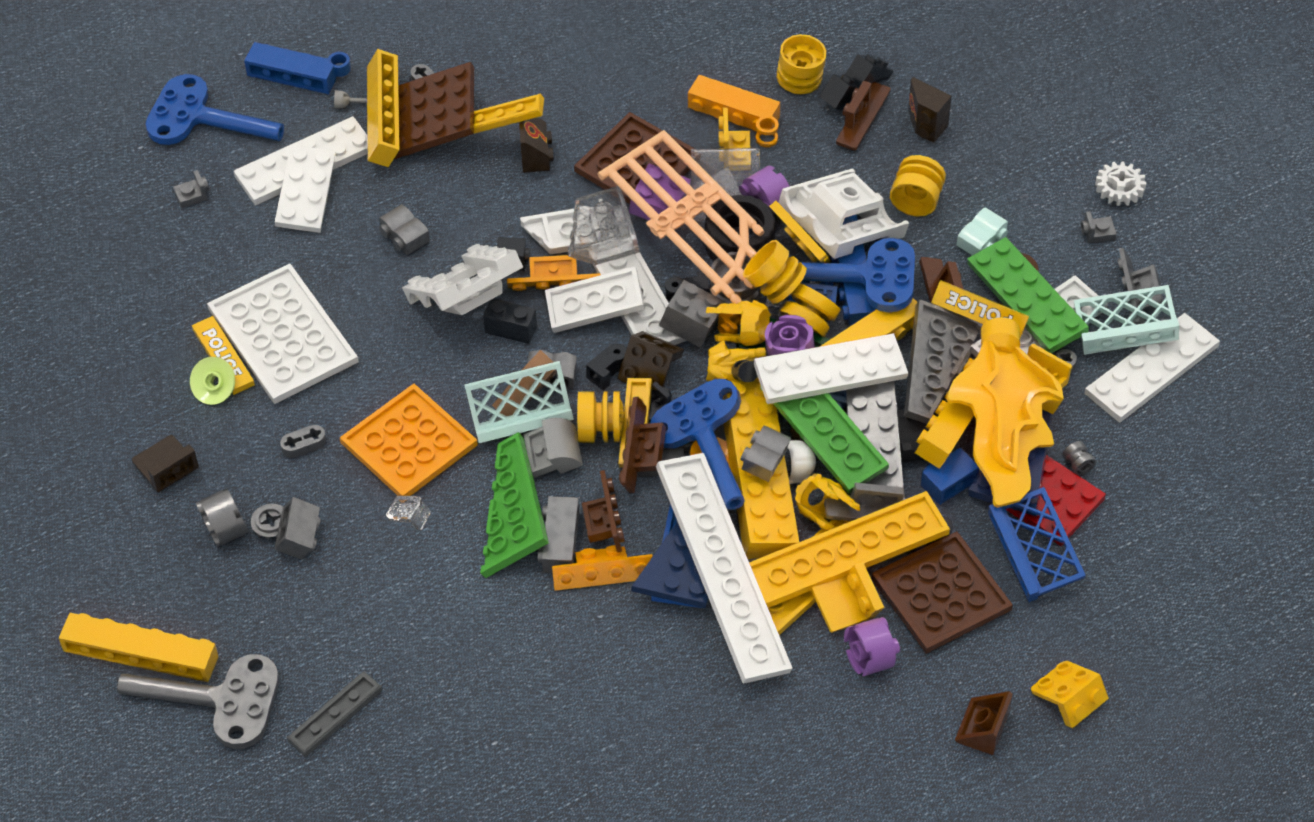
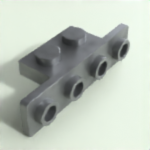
M1124 248L1119 249L1121 258H1118V264L1125 275L1122 277V282L1126 290L1133 291L1161 286L1154 264L1133 271L1132 262ZM1163 294L1154 295L1152 300L1161 304L1164 301ZM1138 298L1130 299L1128 304L1136 308L1142 303ZM1147 304L1141 311L1147 313L1156 310V308ZM1137 315L1132 323L1136 325L1144 324L1145 320Z
M855 482L850 497L860 504L859 508L861 510L858 511L850 507L843 500L826 498L824 502L826 518L843 521L856 520L903 501L905 495L904 488Z

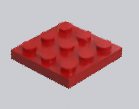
M1046 455L1040 488L1045 487L1069 539L1105 500L1106 493ZM1040 496L1037 509L1043 511L1045 502L1042 496ZM1010 508L1006 509L1020 519L1022 512ZM1026 513L1023 522L1036 527L1040 516L1037 515L1036 517ZM1043 518L1039 529L1053 534L1056 526L1053 521ZM1053 540V542H1055L1059 546H1062L1064 544L1059 541Z

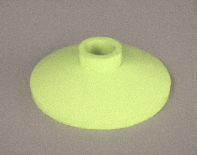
M207 357L200 360L194 366L190 375V387L194 396L199 401L210 405L220 404L232 394L235 387V374L231 365L224 359ZM216 377H218L219 382H218V384L215 386V385H214V379H215Z

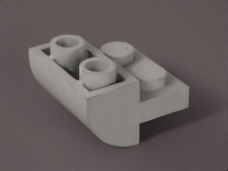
M563 418L542 420V427L524 434L526 450L534 478L556 469L562 474L583 466L576 427L571 421Z

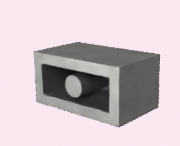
M292 497L282 508L275 550L301 560L309 552H312L317 543V539L314 538L315 531L318 529L321 521L318 517L320 507Z

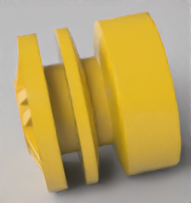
M799 34L785 39L781 45L776 75L779 85L794 94H808L817 90L822 83L826 60L824 44L810 35Z
M912 155L904 158L900 163L896 179L890 190L892 204L899 211L907 215L917 217L931 214L936 209L940 192L945 183L946 173L944 168L937 161L926 156Z
M772 240L764 245L751 258L743 271V276L755 288L761 286L760 292L767 296V299L773 304L779 303L789 296L803 280L807 270L801 262L798 263V259L794 256L788 258L789 251L777 240Z
M594 391L578 392V442L594 443L597 432H602L604 443H608V432H613L614 442H620L624 429V405L620 398V391L613 392V402H608V391H604L602 402H596Z

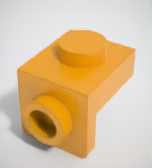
M720 313L718 317V330L720 334H737V326L741 324V314Z

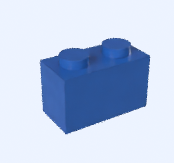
M959 448L949 454L940 469L933 464L926 466L922 471L921 486L941 505L969 487L979 473V467L962 448Z

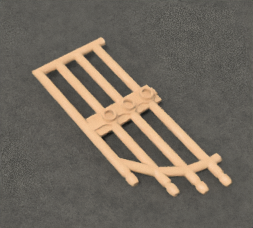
M665 130L597 173L602 181L610 177L651 219L646 222V225L656 237L658 236L662 239L667 236L714 284L710 288L714 296L722 292L732 303L737 304L742 301L738 294H735V291L728 285L736 276L748 288H755L743 276L744 270L742 266L746 255L751 260L757 253L749 245V228L758 236L764 234L763 228ZM664 142L705 184L694 190L653 147ZM645 153L687 196L676 202L635 159ZM628 165L669 208L658 214L617 171ZM722 200L739 217V234L711 207L712 205ZM704 212L739 247L735 260L693 219L695 216ZM686 224L729 268V271L721 278L675 231L677 228Z

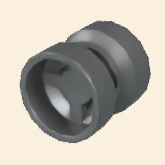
M1082 441L1070 444L1063 451L1062 456L1067 463L1072 464L1071 468L1078 476L1088 473L1096 465L1095 458L1092 454L1087 453V447Z

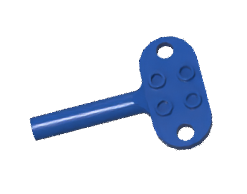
M191 74L179 75L167 82L146 120L148 136L154 142L164 145H171L184 140L197 124H205L276 141H281L284 134V124L206 107L205 104L209 95L206 82L201 77ZM188 84H195L192 87H185ZM164 131H168V132H169V133L166 134V135H160L161 132H164Z
M886 238L875 242L868 251L867 261L863 264L801 262L807 268L802 281L861 283L866 287L867 302L879 311H900L906 308L912 301L915 253L911 245L901 239ZM888 248H895V249H897V250H895V251H889V250H887V249H888ZM885 299H893L894 301H893V302H885L884 300H885Z
M714 379L661 407L656 411L650 423L663 422L668 427L665 433L664 448H677L688 442L697 441L701 452L706 457L726 508L728 510H735L740 508L745 500L714 432L717 427L727 422L736 414L740 407L741 397L740 392L731 381ZM732 392L730 398L722 400L725 394Z

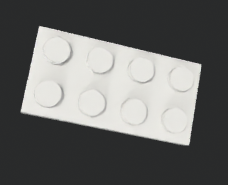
M290 145L275 218L276 227L321 233L336 151Z
M636 266L545 290L553 333L645 309Z

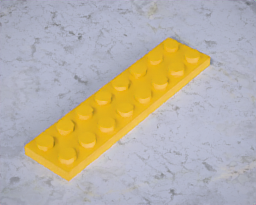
M925 491L749 562L765 603L769 608L809 592L814 586L848 576L850 569L855 564L863 562L865 567L868 568L949 535L950 528L928 492Z

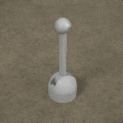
M335 90L334 108H345L350 102L367 103L366 98H350L346 92Z

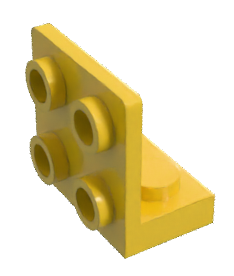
M723 108V116H719V130H723L718 131L719 147H723L719 148V162H724V171H750V131H728V108Z
M863 562L855 564L850 569L848 576L811 588V592L831 633L875 618L884 608Z

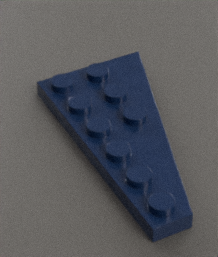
M677 521L632 585L631 591L706 608L708 596Z

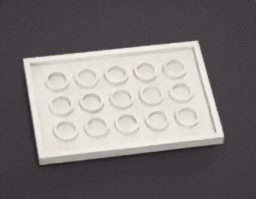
M291 264L207 303L209 311L274 404L359 362L358 356Z

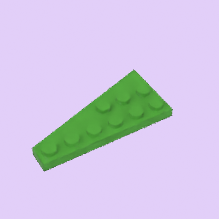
M519 432L498 443L495 461L497 475L496 480L492 483L494 498L490 500L486 527L488 542L487 546H484L483 549L485 564L481 566L480 574L485 578L549 543L524 438Z

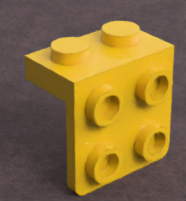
M1070 661L1059 663L1052 671L1039 679L1031 687L1032 694L1058 705L1065 725L1070 728H1074L1109 699L1099 673Z

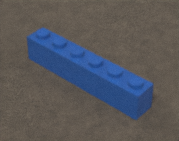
M857 215L846 217L843 225L857 221ZM863 244L854 246L852 254L836 259L830 255L831 263L863 264L867 261ZM835 282L840 285L838 287L839 301L844 303V306H842L843 320H847L849 327L876 310L867 302L866 287L863 284Z

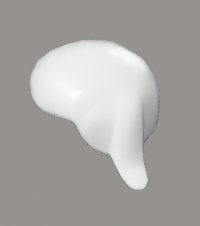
M790 440L788 446L791 456L789 484L801 483L803 479L813 474L816 467V457L805 442Z

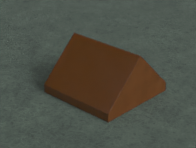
M1007 691L971 698L955 741L964 746L994 755L1010 713L1013 694Z

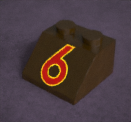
M913 77L910 83L908 105L915 134L934 143L949 125L952 96Z
M538 117L519 122L523 173L550 171L549 162L554 161L553 148H548V145L552 144L551 131H547L546 122Z

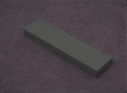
M363 671L287 737L288 742L307 757L382 691V686Z

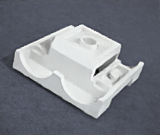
M853 168L783 188L778 202L834 259L852 254L854 246L879 238H903L909 225L907 220L897 224L888 217L884 209L883 197L869 188L855 174ZM858 214L862 218L861 220L843 225L846 217Z
M476 244L467 249L468 252L462 255L464 263L453 266L451 272L438 274L432 279L421 277L420 275L409 279L408 284L402 287L409 304L420 300L423 306L428 308L432 306L430 303L431 297L441 311L464 315L502 294L501 279L523 268V265L516 250Z

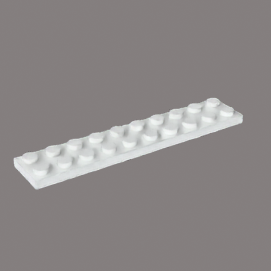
M704 453L659 461L656 469L742 683L790 673L792 670L791 663Z

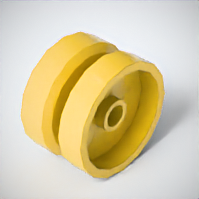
M800 283L791 293L792 298L796 302L785 301L779 312L782 316L796 315L804 318L806 323L812 326L813 332L825 337L830 329L825 320L835 321L841 309L821 293Z

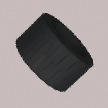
M731 195L764 230L762 236L755 235L749 238V245L758 252L764 245L775 240L774 213L767 204L758 198L749 195ZM722 200L711 206L732 228L739 227V217ZM706 215L705 231L727 253L738 252L739 247L728 236L724 235L723 231ZM705 245L708 256L714 262L718 257Z

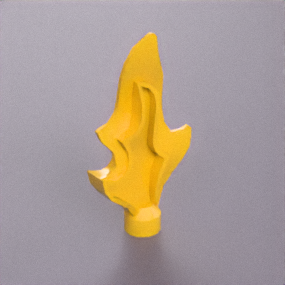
M993 318L982 325L981 348L977 358L953 380L947 395L948 403H960L972 408L976 419L973 456L977 466L991 486L993 505L996 508L1018 503L1029 492L1031 487V475L1028 464L1029 452L1038 447H1052L1054 445L1052 432L1042 418V409L1054 414L1064 399L1062 386L1054 375L1032 360L1020 348L1019 325L1009 318Z

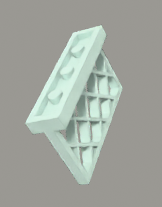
M1169 285L1074 300L1075 312L1081 319H1084L1087 325L1092 323L1099 327L1097 331L1082 333L1081 340L1084 355L1179 340V323L1175 315ZM1158 294H1165V300L1161 304L1152 300V297ZM1138 298L1142 303L1136 308L1128 304L1130 299ZM1109 302L1118 304V307L1113 312L1104 306ZM1147 304L1156 308L1152 315L1141 310ZM1091 306L1095 310L1090 315H1087L1081 311L1080 307ZM1123 308L1133 312L1128 319L1118 315ZM1162 311L1169 315L1170 319L1160 321L1156 317ZM1099 312L1109 316L1104 323L1094 319ZM1137 315L1147 320L1144 324L1136 325L1132 323ZM1113 319L1123 324L1119 328L1108 326Z
M560 361L464 385L479 443L514 435L517 432L522 433L542 427V420L549 418L574 420ZM556 369L558 376L553 384L542 379L546 371ZM530 376L535 379L529 390L518 385L523 377ZM506 382L511 385L505 396L495 391L499 383ZM539 382L550 388L544 398L533 393ZM482 388L488 393L480 402L472 397L471 390ZM515 388L526 394L520 404L509 399ZM556 391L562 394L564 402L552 404L547 400L552 392ZM492 394L502 399L496 410L485 405ZM530 396L540 401L537 409L529 410L524 407ZM506 402L517 408L513 415L505 416L500 413ZM483 408L493 413L489 421L479 423L477 416Z

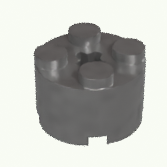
M228 488L196 503L217 547L249 532Z

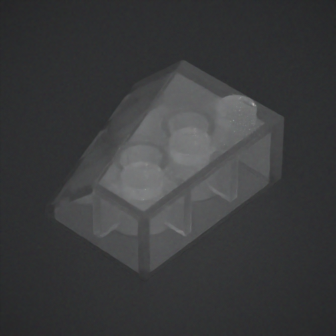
M618 186L576 198L568 257L599 265L640 252L622 190Z

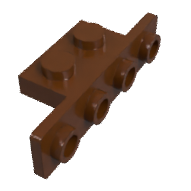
M863 81L859 88H855L852 94V101L850 104L846 103L843 110L845 125L836 139L837 145L854 151L858 149L890 94V87L876 82L869 83Z
M920 258L919 263L930 303L940 280L963 289L961 274L958 271L956 262L947 261L943 267L941 259Z
M633 397L632 406L629 407L630 421L629 427L626 429V449L623 450V469L619 474L620 483L628 493H635L638 472L657 471L656 465L659 461H662L666 426L663 422L645 424L647 408L639 397Z
M602 470L600 475L605 497L582 503L587 534L590 543L613 538L617 553L622 552L621 542H625L622 527L617 528V526L622 524L619 511H614V509L618 508L615 494L611 495V493L615 492L612 478L607 479L605 470Z

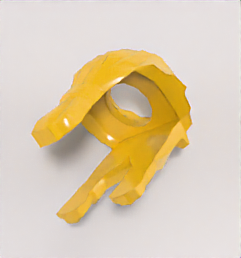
M753 300L752 303L740 301L737 304L722 303L717 308H706V313L741 314L740 334H715V341L721 342L724 339L725 342L740 343L745 346H754L765 341V330L770 323L769 318L771 316L765 304Z
M723 339L708 350L709 358L706 380L708 382L714 379L738 381L734 379L731 373L733 364L739 360L766 356L765 347L756 349H728ZM756 378L752 382H759V379Z
M813 474L803 479L800 485H797L795 500L799 513L809 520H813L820 528L826 531L835 527L826 520L824 506L826 498L841 499L850 507L858 511L861 510L859 508L860 504L848 496L840 484L822 477L821 474ZM820 488L824 492L823 500L815 505H810L808 502L809 494L813 490Z

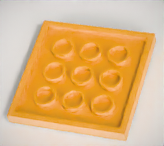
M415 384L409 386L340 437L341 444L403 501L478 446L477 439Z

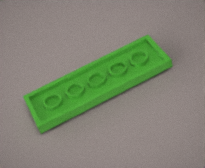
M1007 237L967 258L970 268L1006 307L1029 316L1025 328L1047 352L1052 354L1081 337L1082 333L1089 332V326Z
M829 393L773 403L848 494L852 493L855 482L866 484L889 468V463Z

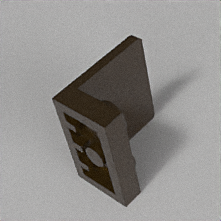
M644 331L633 334L630 337L618 379L627 383V378H651L652 384L656 381L662 387L665 384L671 363L682 358L684 349Z
M173 435L167 436L132 458V463L157 493L199 468L195 450L190 444L183 447Z

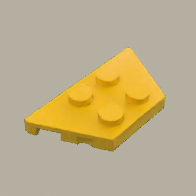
M774 201L769 206L787 226L784 228L785 232L813 263L817 261L819 263L831 262L828 255L777 201Z

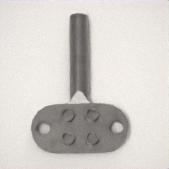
M253 654L236 660L230 666L224 682L219 686L121 674L117 690L119 694L213 707L216 709L213 727L218 740L224 746L233 749H245L257 743L266 731L279 685V674L275 663L268 657ZM255 664H260L263 666L262 669L257 672H252L249 670L250 667ZM235 731L244 733L239 739L230 738V735Z

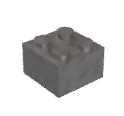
M683 280L667 305L658 326L701 348L720 314L706 313V308H717L719 304L725 303V301Z

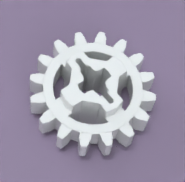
M1123 161L1121 165L1112 162V167L1104 165V169L1098 171L1095 182L1097 186L1096 192L1101 193V199L1109 198V204L1116 201L1117 206H1120L1121 202L1128 206L1130 200L1136 203L1138 197H1143L1146 187L1145 175H1140V168L1134 170L1133 164L1127 167Z

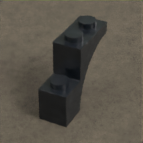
M857 54L846 74L842 76L833 74L819 97L835 109L844 110L846 103L850 104L852 101V94L855 88H859L863 81L873 83L880 79H889L894 71L887 67L889 63L880 57L875 58L870 54L866 56Z

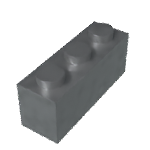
M549 496L548 506H543L542 517L543 521H546L545 529L549 541L543 548L538 549V563H542L543 573H553L552 566L574 563L579 519L578 498Z

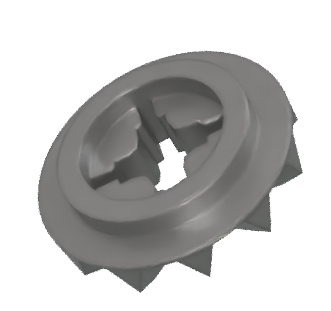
M266 504L255 510L251 517V527L258 537L264 536L268 540L270 537H277L283 506ZM268 516L275 522L274 527L267 523Z

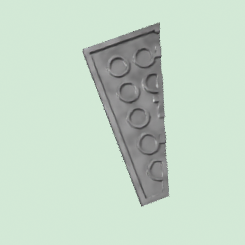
M919 299L915 306L904 411L905 417L927 424L968 353L971 344L974 342L983 325L982 323Z

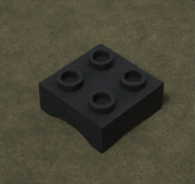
M905 410L897 411L902 462L925 460L917 455L915 451L920 445L916 441L924 429L929 431L926 428L927 424L905 417Z

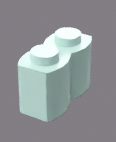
M985 207L974 217L972 222L968 223L961 230L957 238V246L973 256L1005 238L1008 234V221Z

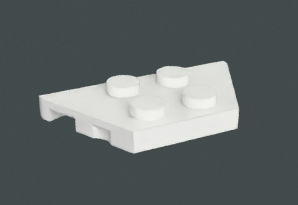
M605 203L521 217L520 223L550 255L593 248L597 245L608 212V205Z

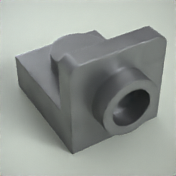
M198 170L193 171L195 180L173 186L181 208L208 200L206 190H209L206 178H201Z
M1085 212L1084 221H1081V232L1083 235L1086 234L1088 243L1116 240L1117 234L1111 217L1093 219L1091 212Z

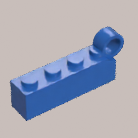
M257 42L253 43L244 60L247 76L325 94L330 93L336 77H343L351 71L350 58L344 52H335L328 58H323Z

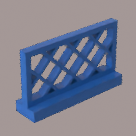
M1045 487L1027 493L1018 503L998 508L993 504L989 505L988 515L1028 603L1038 599L1040 595L1086 577ZM1042 496L1045 502L1043 511L1029 507L1031 499ZM1013 506L1023 509L1019 521L1009 517L1006 509ZM1026 511L1040 516L1036 527L1022 522ZM1043 518L1054 522L1056 527L1053 534L1039 529ZM1020 527L1033 531L1029 543L1018 538L1017 533ZM1037 533L1051 538L1046 549L1032 544ZM1053 540L1064 543L1066 550L1063 556L1049 551ZM1030 549L1044 554L1040 565L1029 561L1027 555ZM1047 555L1061 560L1057 571L1043 567ZM1066 562L1075 567L1077 574L1068 577L1059 572L1063 563ZM1040 571L1054 576L1052 583L1042 588L1037 579Z

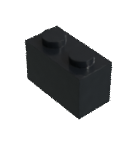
M494 298L490 300L483 315L485 333L530 344L537 328L536 309Z

